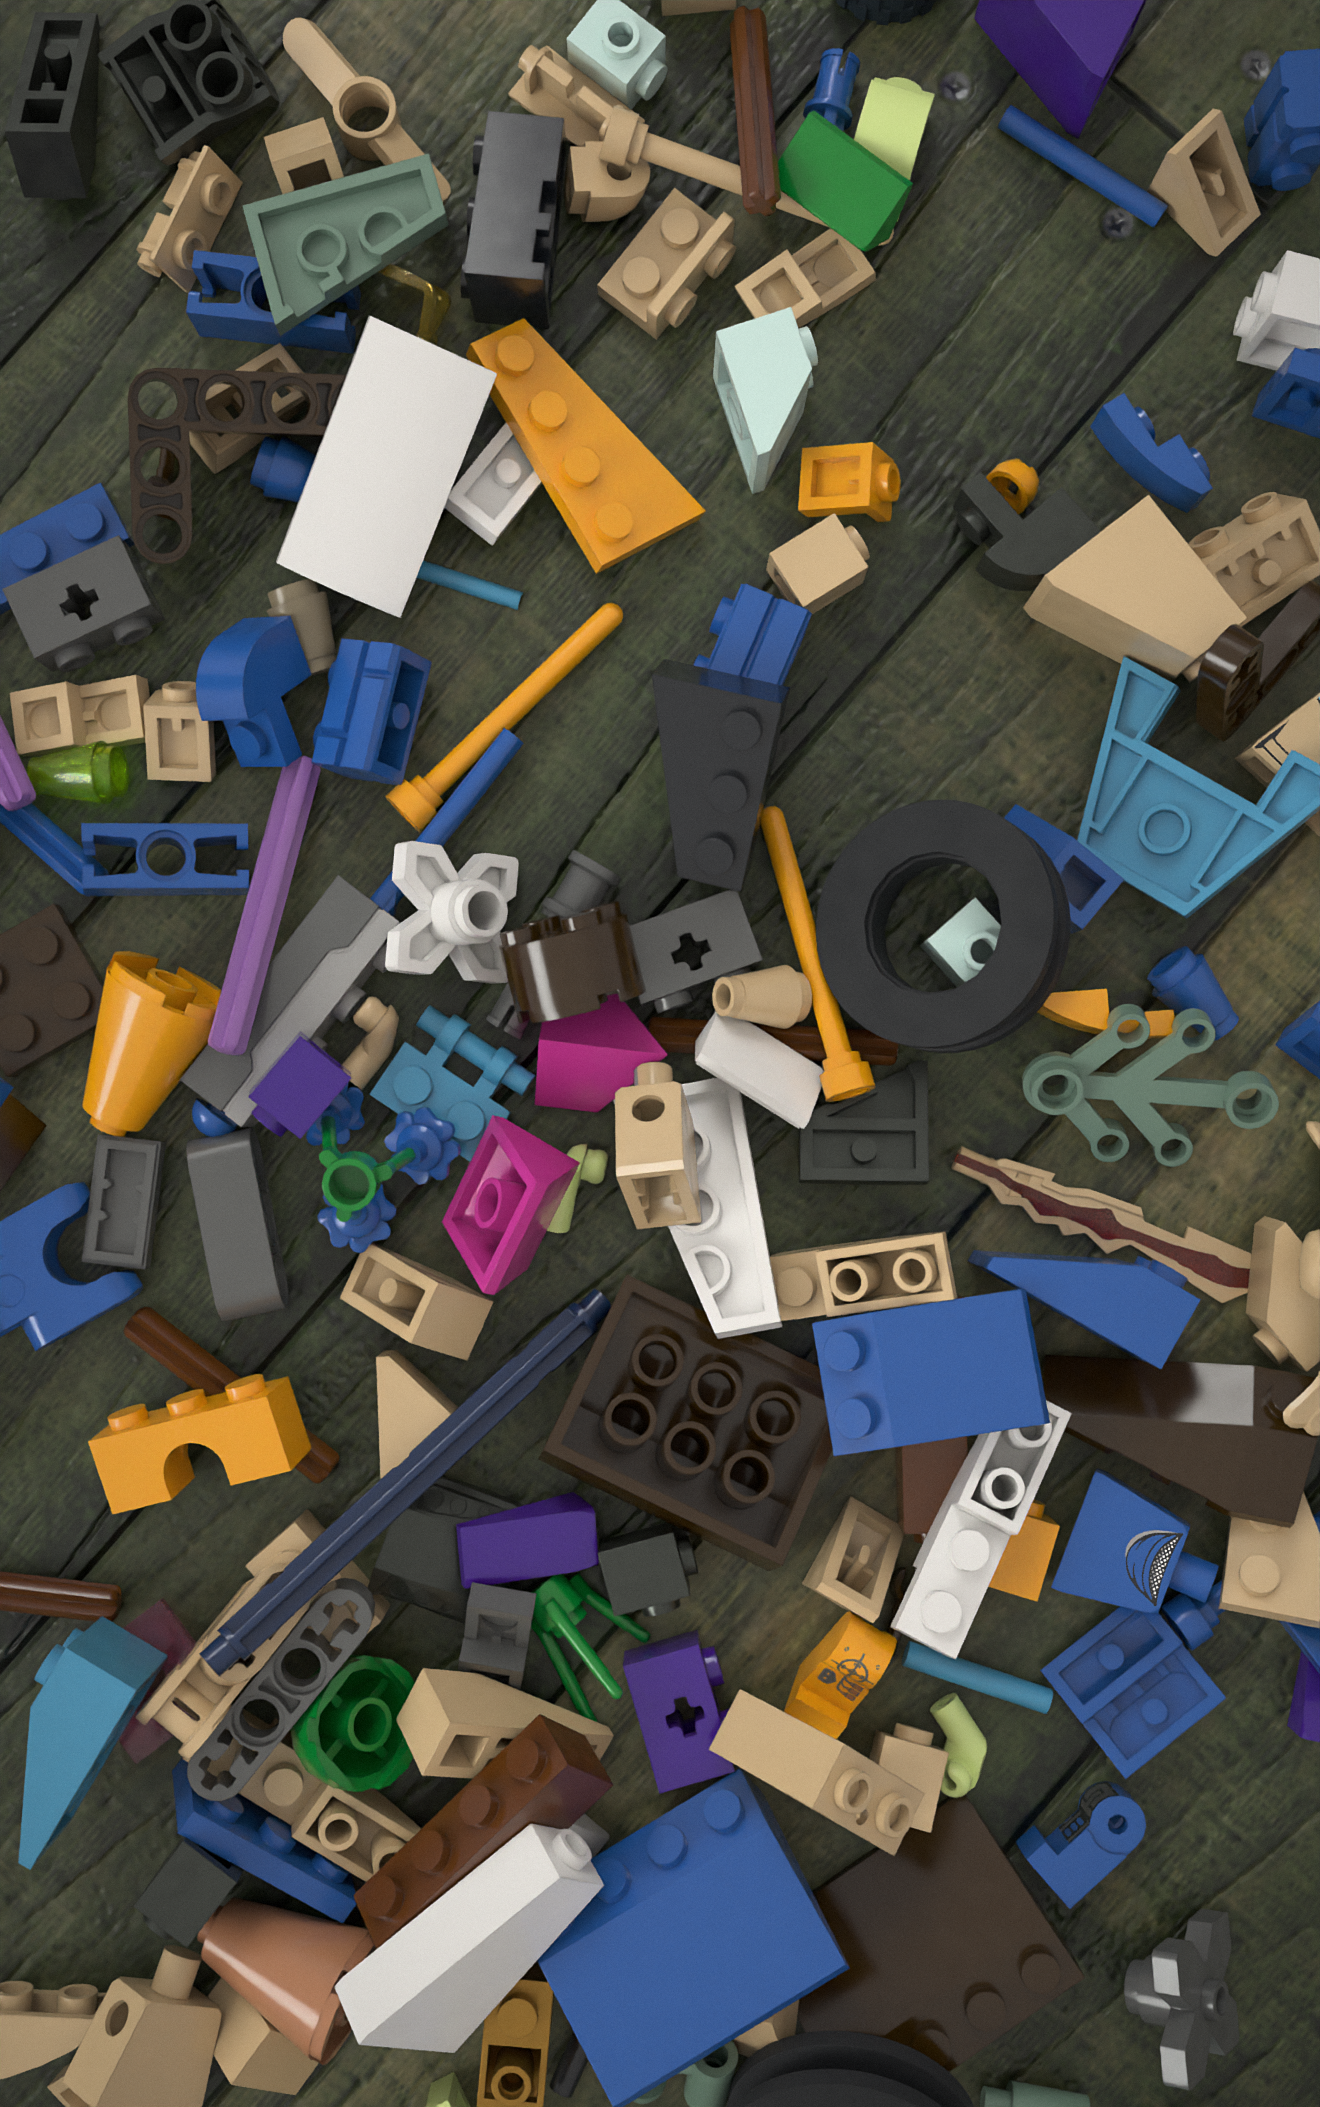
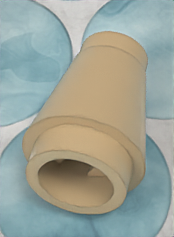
M781 965L719 978L713 988L712 1000L713 1006L720 1016H730L732 1018L787 1029L794 1025L795 1022H801L807 1017L812 1004V990L809 980L803 973L796 972L788 965Z

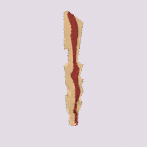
M963 1146L959 1148L953 1160L952 1170L987 1185L1000 1204L1020 1205L1034 1223L1056 1224L1061 1235L1085 1233L1106 1254L1130 1244L1150 1258L1188 1278L1187 1281L1220 1303L1248 1293L1251 1253L1189 1226L1186 1228L1184 1238L1145 1222L1141 1207L1088 1188L1064 1187L1052 1181L1055 1173L1005 1158H989Z

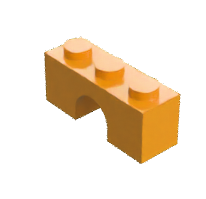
M262 1374L250 1375L225 1386L226 1392L206 1397L203 1389H196L169 1399L166 1402L167 1407L147 1412L145 1404H137L107 1417L109 1425L89 1440L88 1443L112 1514L170 1501L195 1478L188 1456V1443L201 1444L213 1450L223 1462L230 1485L291 1471L312 1448L289 1377L265 1382Z

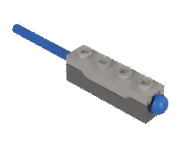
M504 728L419 835L416 842L441 845L443 847L524 743ZM393 870L370 899L338 875L269 964L246 1051L242 1055H227L217 1052L207 1044L180 1080L209 1102L207 1103L197 1098L192 1107L193 1122L201 1133L214 1137L231 1133L237 1129L238 1125L240 1127H254L258 1120L251 1114V1111L257 1104L248 1097L249 1092L296 1035L301 1031L326 1051L328 1044L322 1038L337 1019L344 1024L355 1014L367 996V993L361 987L375 969L382 973L387 971L385 967L387 936L391 929L400 924L393 916L396 914L398 903L404 897L403 892L392 881Z

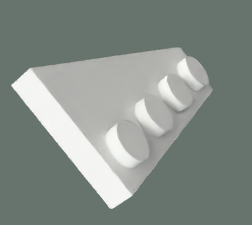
M719 1078L682 1084L694 1126L701 1222L668 1226L718 1339L782 1327L741 1092Z

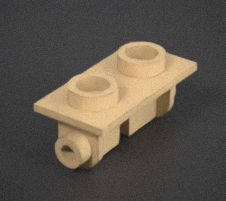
M530 45L523 52L518 67L525 73L508 93L510 98L533 115L564 118L566 140L574 147H584L585 141H604L614 105L634 112L547 45L540 50ZM638 116L637 121L645 123V120Z
M205 145L201 153L194 151L188 159H180L177 165L178 170L163 199V202L170 209H173L171 215L156 213L143 242H140L137 247V251L141 254L137 262L140 268L157 277H160L162 272H164L187 293L191 291L197 278L192 269L194 250L210 252L243 184L209 146Z

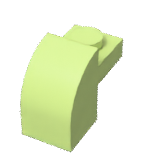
M875 77L874 80H871L854 140L910 181L935 94L923 91L917 83L906 78L893 77L884 80Z

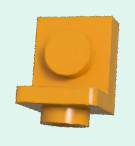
M875 443L802 448L799 512L806 517L830 516L834 513L836 515L866 513L877 522L891 521L892 502H896L900 495V473L894 460Z

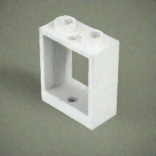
M1287 250L1272 273L1262 272L1253 297L1246 296L1235 321L1233 335L1242 337L1237 361L1277 371L1295 348L1301 350L1308 348L1320 349L1319 258Z

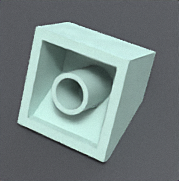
M791 307L716 331L713 379L752 494L764 491L804 412L807 391L813 388L812 367L818 365L817 350L812 334L807 326L798 329Z

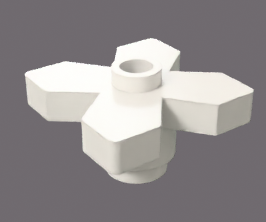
M416 841L397 843L394 848L392 881L418 911L388 932L386 969L391 972L416 975L432 974L449 954L463 980L490 984L507 983L508 979L499 946L502 945L499 934L507 920V902L516 896L518 860L515 857L491 853L474 854L457 873L441 845Z

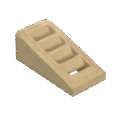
M280 343L235 370L304 373ZM217 384L209 388L206 393L205 403L207 410L217 420L225 422L234 420L225 409L229 404H232L239 414L241 413V396L230 385ZM284 386L289 394L281 398L275 391L271 403L277 418L287 422L307 405L300 391L293 387ZM189 433L190 445L214 474L237 461L264 440L266 436H269L223 434L219 437L217 433Z

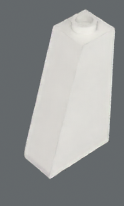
M531 1823L344 1975L334 1988L358 2044L455 2053L604 1886L591 1862L592 1853L584 1839L570 1829H557Z

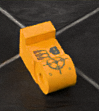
M851 1611L846 1612L800 1664L784 1712L837 1739L845 1730L850 1714L868 1694L869 1689H872L877 1684L888 1667L896 1648V1637L875 1628Z

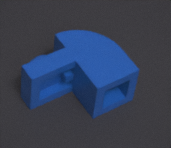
M291 616L243 618L211 641L199 663L196 678V699L201 720L223 721L240 767H287L302 756L281 696L312 675Z

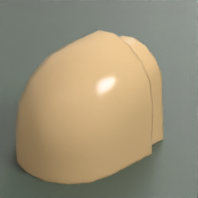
M585 141L584 147L570 146L564 181L567 214H580L582 222L610 221L627 215L636 208L647 189L650 179L648 162L639 158L637 165L625 161L622 167L600 159L599 155L603 142Z

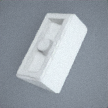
M717 1012L714 1013L695 1040V1061L698 1066L798 1129L800 1127L802 1129L805 1128L810 1120L822 1087L819 1075L824 1073V1070L820 1066L751 1022L730 1016H720Z

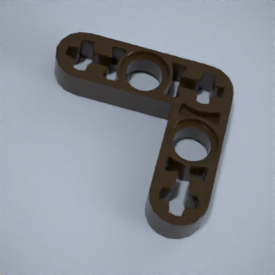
M1313 580L1306 583L1259 638L1239 625L1232 624L1216 639L1205 655L1198 671L1196 723L1222 742L1229 739L1319 635L1320 585Z

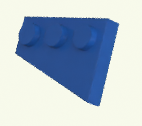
M181 1758L172 1770L178 1834L343 1924L357 1904L353 1896L356 1892L351 1873L294 1839L291 1833V1825L239 1793L223 1801H211L199 1796L190 1786L187 1777L188 1762Z

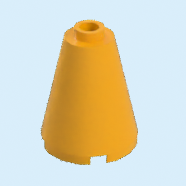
M131 951L115 952L110 964L107 965L82 1103L83 1109L91 1115L89 1121L95 1128L118 1137L125 1136L127 1131L138 1132L145 1127L180 1082L185 1072L206 1047L221 994V989L189 970L179 967L176 974L165 970L155 969L159 958Z

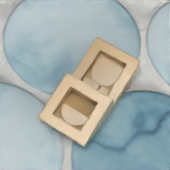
M830 228L793 255L788 250H785L735 285V290L754 319L791 307L799 328L876 280V273L861 250Z
M132 675L81 686L69 682H61L11 692L10 701L18 755L27 757L65 754L145 743L143 705L150 698L148 679Z

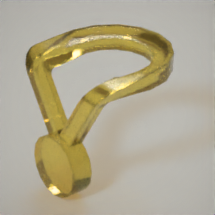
M389 264L378 271V274L424 292L420 327L416 337L437 346L438 339L435 333L451 305L449 293L394 264Z

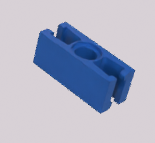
M194 250L192 269L202 286V292L189 291L186 313L199 336L273 345L280 343L282 346L354 354L356 328L351 325L347 313L335 312V318L313 314L280 336L275 326L272 312L261 310L262 304L267 299V294L257 257ZM357 285L333 302L346 303L348 309L359 310L361 297L359 286ZM217 288L241 292V301L236 304L203 303L202 298H215Z
M81 823L84 856H96L95 844L135 847L137 871L135 873L95 876L94 864H82V887L85 896L247 895L249 870H235V876L204 874L195 871V848L235 844V850H248V824ZM159 845H172L182 852L185 864L174 875H159L152 871L147 864V857L152 849Z

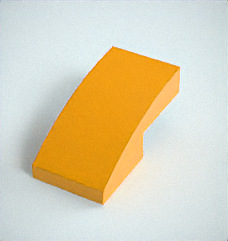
M1107 989L1051 993L1037 1013L1065 1026L1092 1034H1100L1108 1028L1109 1005ZM1174 1010L1144 1012L1150 1025L1148 1039L1165 1038L1173 1033ZM1126 1020L1119 1025L1118 1031L1122 1033L1132 1032L1138 1027L1140 1022Z

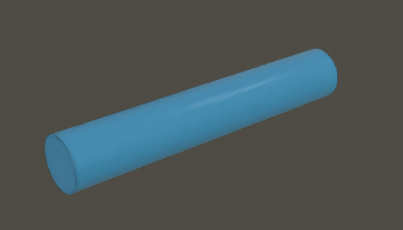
M908 1641L903 1653L902 1666L1043 1714H1047L1053 1699V1689L959 1657L956 1659L949 1658L927 1646Z

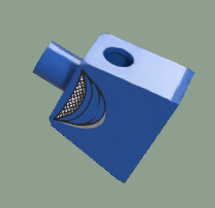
M1097 1468L1051 1588L1084 1598L1150 1614H1158L1168 1587L1205 1603L1219 1566L1182 1551L1190 1529L1189 1522L1109 1472Z

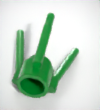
M579 1573L570 1580L564 1574L551 1575L530 1592L536 1593L531 1628L539 1637L576 1710H578L581 1716L598 1722L555 1636L558 1639L565 1636L596 1679L600 1681L609 1695L617 1700L623 1695L622 1688L576 1628V1625L587 1615L586 1610L580 1603L584 1601L640 1642H648L650 1640V1633L627 1614L614 1617L611 1603L595 1592Z

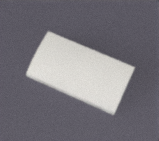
M369 315L276 560L277 564L337 592L400 618L497 373Z

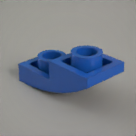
M1125 393L1101 407L1090 426L1114 460L1150 493L1167 504L1188 513L1196 508L1213 489L1209 483V468L1203 456L1195 448L1191 447L1188 449L1180 434L1157 447L1154 442L1156 437L1155 430L1150 418L1140 407L1133 408Z

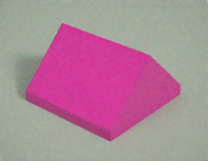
M494 1115L490 1119L442 1220L443 1225L481 1291L491 1295L498 1293L528 1269L580 1165V1162L507 1119Z

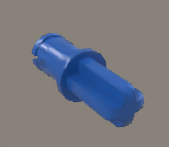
M831 48L825 50L821 55L820 71L813 99H810L805 104L803 116L806 119L808 114L815 110L833 125L844 131L851 126L853 118L849 104L856 75L859 73L860 60L854 53L849 52L845 67L839 69L844 49Z

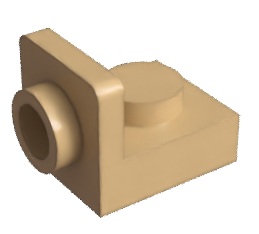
M173 681L162 685V689L156 690L143 705L148 780L211 782L216 775L214 721L201 720L196 699V682Z

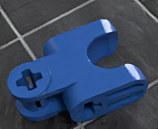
M85 1182L64 1185L0 1221V1338L22 1326L35 1351H39L141 1293L143 1285L134 1271L123 1270L102 1276L96 1281L83 1282L72 1278L61 1266L57 1247L63 1232L71 1223L88 1213L90 1191Z

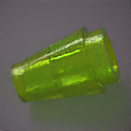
M102 740L47 754L42 757H33L30 759L27 767V775L36 795L109 804L114 797H123L129 786V766L124 751L119 746H109Z

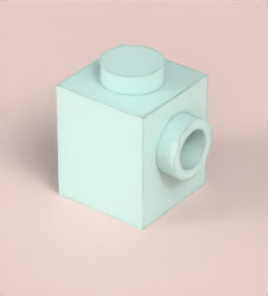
M597 0L566 38L568 62L631 110L641 97L644 100H649L658 91L666 77L668 70L665 65L666 36L620 0Z
M975 897L926 939L920 947L956 987H959L975 977L994 953L1001 925Z

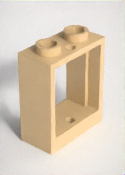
M741 1689L736 1695L709 1748L710 1751L895 1856L905 1833L909 1830L914 1815L925 1794L846 1744Z

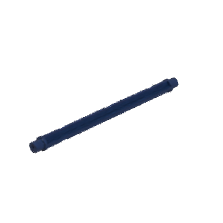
M593 1289L578 1304L571 1303L538 1333L518 1356L511 1358L421 1441L400 1465L392 1468L285 1567L283 1573L272 1583L265 1585L217 1630L220 1635L199 1653L213 1671L220 1677L239 1658L245 1661L538 1387L541 1380L550 1372H554L598 1331L597 1324L607 1316L611 1308L608 1299L601 1292Z

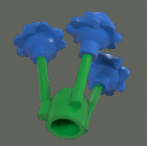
M347 1083L308 1129L306 1138L308 1143L313 1146L322 1144L323 1151L319 1154V1160L327 1168L323 1175L322 1189L324 1202L329 1207L320 1210L317 1216L318 1221L329 1230L331 1243L334 1247L342 1248L350 1243V1247L354 1252L363 1253L374 1241L384 1240L390 1236L391 1228L385 1221L392 1220L396 1215L397 1209L385 1198L381 1182L390 1179L397 1171L406 1172L419 1185L427 1183L431 1176L436 1180H444L449 1175L450 1163L460 1155L461 1148L460 1144L455 1140H451L455 1133L454 1124L437 1118L430 1108L422 1107L416 1110L414 1115L408 1111L397 1115L395 1129L386 1136L384 1141L390 1151L396 1152L388 1160L377 1163L373 1157L359 1151L340 1153L337 1143L346 1144L350 1140V1130H359L365 1123L361 1112V1104L364 1099L363 1091L355 1087L348 1088Z

